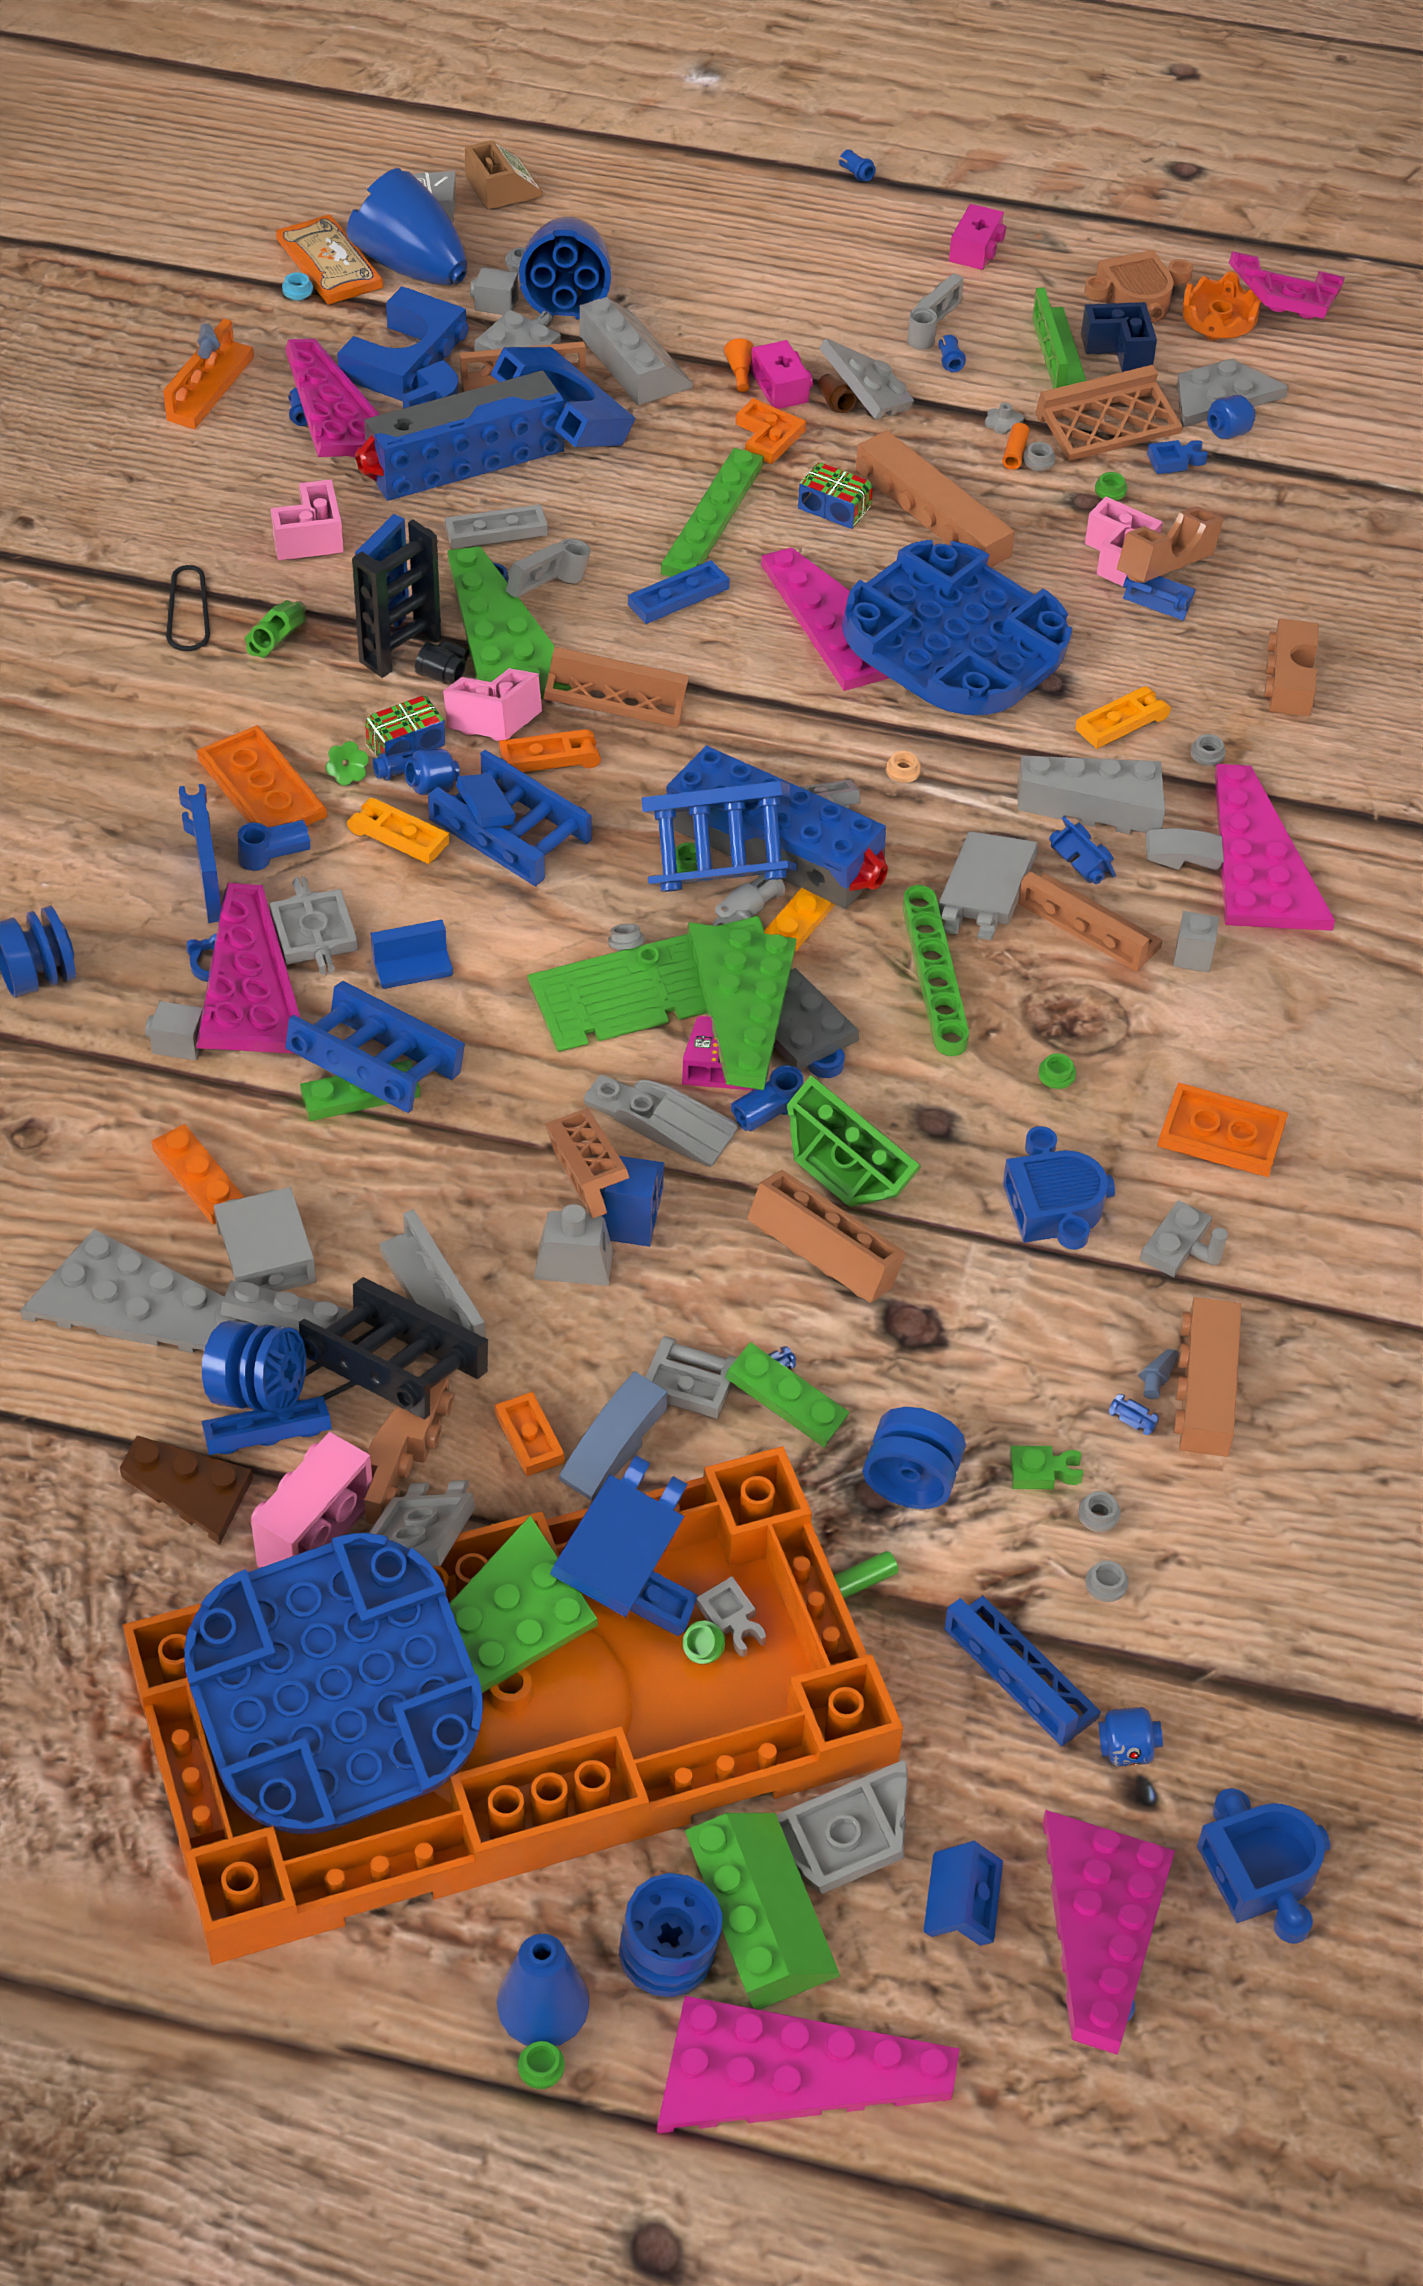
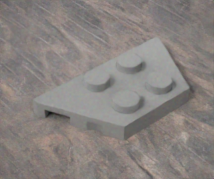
M824 339L819 349L874 419H881L885 412L892 416L896 415L897 412L909 411L914 399L906 391V385L897 380L891 372L892 368L888 364L880 360H874L830 339Z
M1234 359L1179 373L1177 391L1179 394V409H1181L1182 413L1181 424L1183 427L1207 421L1209 408L1217 399L1232 395H1242L1255 407L1286 398L1288 386Z
M904 1760L777 1814L778 1821L802 1880L820 1894L904 1859L908 1770Z

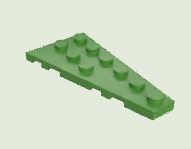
M480 546L447 550L450 572L476 679L492 682L509 668L538 673L541 699H543L554 644L519 597L514 598L505 591L508 584ZM554 682L553 689L562 691L572 690L567 684Z
M688 922L687 934L689 941L692 942L694 961L698 965L699 981L707 1012L712 1019V1031L714 1038L717 1039L718 1055L727 1085L764 1090L797 939L778 934L770 935L744 929H731Z
M531 1516L527 1518L449 1603L474 1672L478 1675L482 1693L598 1626L597 1617L580 1591L550 1575L558 1557Z

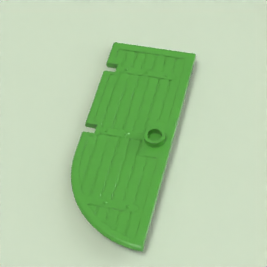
M759 916L718 926L764 933ZM688 934L527 975V980L557 1052L588 1045L586 1034L594 1032L599 1042L667 1024L669 1019L666 1013L675 1011L678 1020L708 1013L699 981L698 965L694 961L692 942L689 941Z

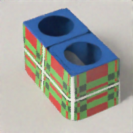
M816 463L799 484L798 509L854 529L871 507L873 488L871 483L864 478L824 463Z
M420 696L373 713L365 722L366 745L377 757L381 753L388 756L412 749L415 751L420 749H437L445 745V721L427 696Z

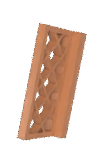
M1153 365L1042 391L1035 412L1040 423L1046 421L1068 461L1179 434L1183 428L1156 382L1158 372ZM1152 395L1156 403L1152 405L1138 398ZM1123 403L1129 405L1127 412H1124L1110 405ZM1133 408L1149 413L1148 420L1132 415ZM1096 410L1101 412L1099 419H1096L1082 412ZM1105 415L1122 420L1120 427L1104 422ZM1154 415L1167 420L1169 425L1160 426L1153 423ZM1068 417L1073 419L1071 426L1058 422L1057 418ZM1077 422L1094 427L1092 433L1089 434L1076 429ZM1126 423H1130L1143 428L1142 432L1132 433L1125 430L1124 427ZM1099 429L1115 435L1114 439L1104 440L1095 435ZM1071 436L1084 441L1086 445L1073 449L1069 438Z

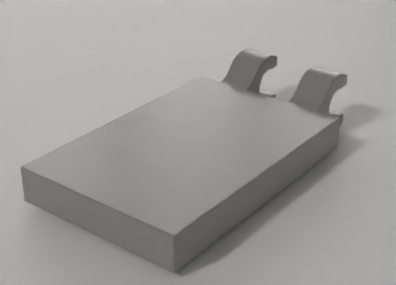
M969 831L939 901L942 919H946L944 924L945 933L957 935L963 917L977 919V925H981L977 934V938L992 940L998 923L1009 925L1020 898L1022 878L1031 870L1038 853L1037 842Z
M469 1480L450 1481L446 1493L442 1495H426L430 1487L429 1482L411 1483L405 1497H393L369 1533L387 1536L391 1541L397 1542L409 1549L413 1548L432 1566H441L476 1508L473 1493H466Z

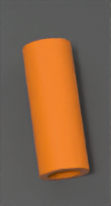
M1015 423L1011 427L1002 459L1003 465L1008 469L1014 470L1021 465L1030 433L1029 427L1024 423Z

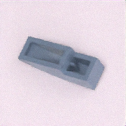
M634 1371L588 1428L562 1469L559 1481L592 1501L597 1496L609 1474L615 1476L642 1447V1437L667 1410V1391Z

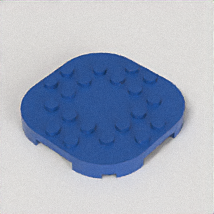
M933 540L919 541L903 547L899 550L897 560L867 583L859 580L852 587L848 595L842 619L844 637L850 648L863 661L928 703L950 712L965 715L994 714L1004 711L1019 702L1059 668L1071 638L1072 627H1068L1066 621L1068 613L1063 605L1044 588L1035 595L989 567L987 562L990 555L976 547L956 541H950V545L936 544L933 546Z
M370 1533L341 1535L331 1538V1543L250 1572L244 1569L222 1581L205 1597L187 1632L185 1642L186 1675L220 1777L235 1803L246 1814L267 1827L274 1826L275 1830L292 1834L322 1833L419 1798L449 1781L450 1777L461 1769L474 1748L482 1720L483 1700L478 1675L474 1672L446 1597V1589L436 1570L420 1553L413 1548L409 1549L389 1540L387 1536Z

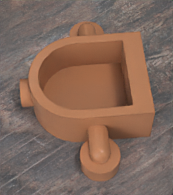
M1154 250L1099 260L1097 274L1086 279L1084 294L1094 302L1105 300L1107 304L1146 302L1151 322L1154 323L1163 319L1168 314L1173 287L1188 283L1191 280L1193 265L1187 260L1176 259L1169 263V267H1165Z

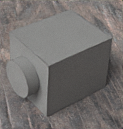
M482 267L477 279L472 280L470 287V296L475 300V311L504 315L509 310L513 311L518 300V273Z
M1183 911L1173 967L1203 972L1210 971L1216 943L1218 916Z
M159 1001L155 1014L149 1015L145 1028V1035L151 1040L152 1053L197 1060L201 1048H196L203 1008Z

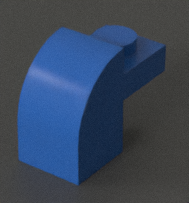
M444 360L417 370L418 389L402 394L403 408L458 394V376L456 372Z

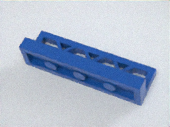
M983 1595L969 1606L961 1598L948 1606L944 1630L1061 1747L1099 1719L1101 1711ZM982 1612L993 1623V1630L978 1616L979 1613ZM1009 1645L1016 1646L1023 1653L1022 1658ZM1038 1674L1045 1675L1052 1682V1688ZM1068 1704H1075L1084 1714L1079 1717Z

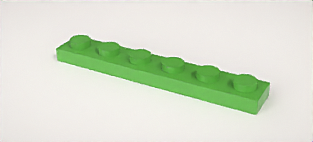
M733 448L661 563L662 575L672 577L704 563L762 469L764 456L747 450Z

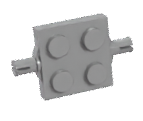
M509 310L475 340L474 351L503 349V347L560 344L561 334L546 327L553 320L549 312L546 314V311H543L536 319L531 320Z
M301 876L300 884L299 878L296 877L292 882L296 892L295 896L286 900L269 903L271 917L285 963L287 965L316 959L319 972L322 975H326L327 967L328 973L331 974L335 970L331 959L332 955L358 950L357 938L342 891L338 889L327 892H311L307 878Z

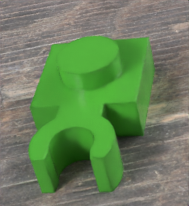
M1011 1446L1009 1458L1012 1489H1053L1055 1479H1059L1068 1485L1082 1483L1083 1470H1072L1067 1467L1070 1465H1080V1451L1068 1450L1060 1456H1053L1052 1446Z

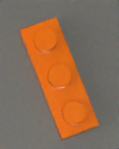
M186 1124L151 1140L155 1154L212 1225L216 1223L215 1204L224 1203L231 1199L245 1198Z

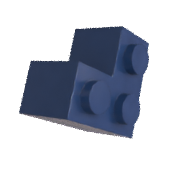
M1146 302L1085 304L1081 338L1086 354L1117 353L1122 372L1153 365L1157 338Z

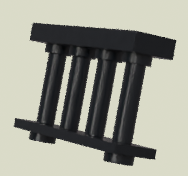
M414 519L408 522L409 543L380 562L374 560L363 551L352 557L359 662L381 678L392 672V651L420 632L435 642L441 640L437 535ZM410 559V570L387 584V573ZM411 586L412 595L389 610V599ZM413 611V621L390 636V625Z
M362 1277L353 1284V1309L324 1329L305 1318L299 1322V1334L304 1342L307 1359L424 1420L430 1416V1389L456 1369L475 1379H479L488 1372V1339L365 1277ZM362 1322L377 1328L376 1331L356 1345L342 1338V1336ZM394 1337L409 1344L388 1361L373 1354L374 1351ZM425 1353L440 1360V1362L420 1377L404 1370V1368Z

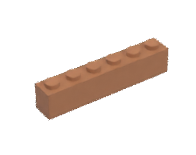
M888 430L858 444L856 471L878 487L882 493L899 504L902 509L914 516L923 526L940 537L947 545H950V541H956L988 553L990 555L987 562L989 567H993L1012 556L1015 531Z

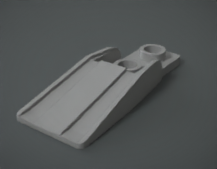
M600 1075L584 1096V1104L614 1117V1120L635 1132L707 1167H712L738 1129L735 1121L670 1086L650 1080L637 1081L633 1088L607 1076Z

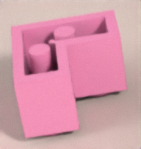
M332 479L299 483L301 505L271 508L273 539L278 560L344 553L342 524Z
M1105 497L1089 513L1085 539L1086 545L1100 551L1097 575L1123 586L1127 574L1117 570V565L1126 533L1143 526L1161 533L1162 521Z
M509 668L492 682L461 677L443 691L447 728L462 731L466 735L478 734L489 736L496 741L507 740L542 712L538 673Z

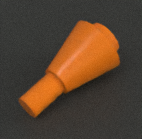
M736 338L729 341L724 346L723 351L736 376L737 390L746 392L749 390L748 374L752 360V347L754 345L747 339Z

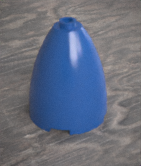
M395 168L379 177L367 189L370 195L363 202L360 210L353 209L347 224V237L349 241L375 261L401 275L431 284H459L467 275V260L458 233L438 200L409 171Z
M561 217L549 221L534 233L524 249L519 266L520 288L527 302L540 314L546 311V314L549 312L552 318L553 315L575 316L576 320L580 319V305L607 297L611 283V262L606 244L593 226L579 218ZM578 287L582 288V293L577 298Z

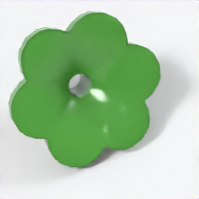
M347 741L342 746L335 745L329 749L328 756L330 760L326 763L325 769L329 775L335 776L339 784L349 785L352 780L361 781L365 777L366 771L364 767L367 765L369 758L366 752L359 750L356 743Z

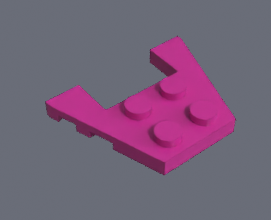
M1232 251L1229 259V265L1265 306L1275 312H1285V310L1296 312L1299 316L1306 319H1313L1314 317L1324 319L1345 280L1344 276L1318 271L1315 282L1261 269L1257 256Z

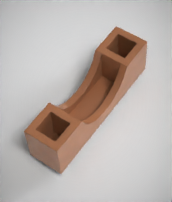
M1196 506L1180 512L1166 536L1146 526L1129 531L1125 536L1117 570L1127 574L1128 578L1132 581L1145 583L1148 580L1214 554L1224 519Z

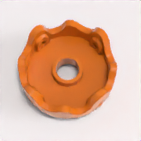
M1229 271L1217 281L1203 276L1194 288L1193 284L1187 283L1182 313L1184 320L1192 329L1209 339L1235 338L1247 334L1254 328L1258 320L1261 300H1258V297L1251 289L1244 291L1240 285L1238 274L1234 271Z

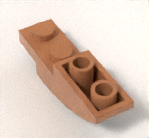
M449 1375L430 1389L429 1417L424 1420L398 1406L372 1440L366 1452L370 1455L372 1481L364 1499L366 1523L375 1525L391 1499L400 1496L398 1485L401 1478H408L413 1461L425 1463L430 1448H437L442 1432L440 1422L443 1416L448 1417L454 1403V1393L449 1392Z

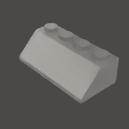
M608 297L580 305V337L637 405L693 388V382L635 314Z

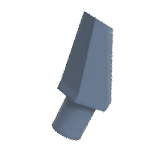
M202 324L197 340L200 346L198 355L201 358L207 359L212 351L215 352L220 347V343L211 325Z
M1167 1349L1139 1373L1138 1376L1145 1383L1143 1395L1146 1398H1159L1160 1388L1169 1380L1170 1373L1179 1355L1178 1351Z

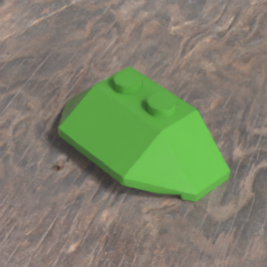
M810 1075L787 1104L794 1161L850 1208L897 1197L922 1167L909 1154L812 1075Z

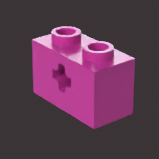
M970 203L951 236L949 262L983 270L988 260L994 259L998 242L1002 243L1005 238L1007 226L1003 224L1004 212Z
M787 340L752 347L751 374L771 406L780 409L809 402V389L813 387L812 375L809 370L804 368L799 353L792 349Z

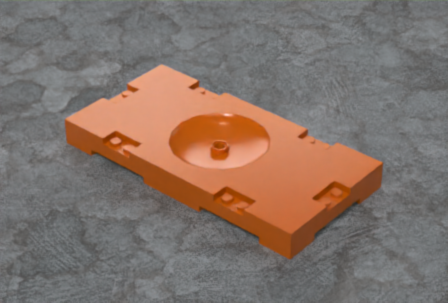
M781 1446L704 1467L703 1477L686 1481L685 1483L688 1485L674 1511L683 1515L684 1518L653 1570L698 1596L732 1576L755 1607L756 1616L749 1621L756 1622L763 1627L766 1633V1644L761 1646L753 1636L744 1637L742 1641L747 1646V1655L741 1657L734 1650L733 1635L729 1632L724 1635L725 1648L722 1655L713 1663L698 1664L691 1661L683 1649V1637L686 1630L697 1621H707L697 1607L696 1602L686 1630L680 1636H676L631 1611L624 1617L580 1592L597 1617L598 1626L482 1693L483 1711L477 1740L464 1765L457 1773L450 1777L449 1781L424 1796L330 1831L316 1834H292L275 1830L274 1826L267 1827L246 1814L235 1803L225 1788L198 1714L185 1668L186 1636L196 1613L201 1607V1603L122 1624L130 1664L166 1791L211 1965L344 1927L345 1917L431 1892L433 1900L686 1826L691 1824V1815L769 1792H772L774 1799L897 1763L899 1761L903 1725L873 1655H867L811 1524L812 1512L784 1447ZM666 1487L645 1492L644 1494L659 1501ZM589 1508L545 1519L543 1511L460 1533L441 1566H432L443 1582L448 1602L450 1603L529 1516L532 1517L559 1558ZM514 1691V1692H516V1693H514V1694H507V1693H505V1692Z

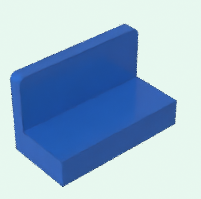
M442 919L370 933L372 959L383 989L453 975V967L447 952L446 929Z
M976 1841L935 1852L932 1859L924 1933L934 1937L957 1930L979 1946L993 1943L1003 1860Z

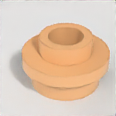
M898 751L887 761L886 773L896 782H912L920 775L921 765L917 757L911 752Z

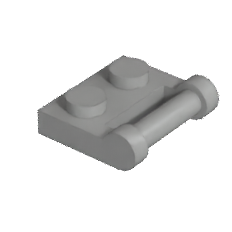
M663 1336L645 1378L667 1391V1404L718 1419L732 1386V1382L726 1379L725 1375L738 1357L728 1355L727 1358L677 1344L676 1339ZM671 1359H675V1360L682 1361V1362H685V1363H689V1364H692V1365H695V1366H699V1367H702V1368H705V1369H709V1370H712V1371H716V1372H719L720 1375H719V1374H716V1373H712V1372L706 1371V1370H702V1369H699V1368H695V1367H692V1366H689V1365H685V1364H682V1363H679V1362H675V1361H672Z

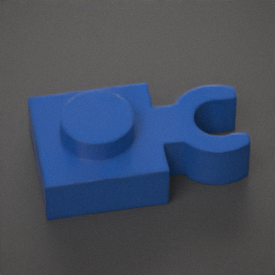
M1179 440L1148 444L1147 456L1156 474L1185 471L1188 464L1194 466L1205 465L1208 453L1207 451L1201 452L1203 443L1199 440L1191 441L1184 446H1181Z

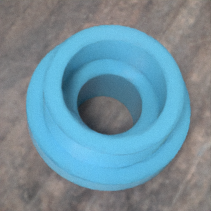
M299 272L291 273L285 277V281L282 284V292L286 297L300 301L312 294L313 285L306 274Z

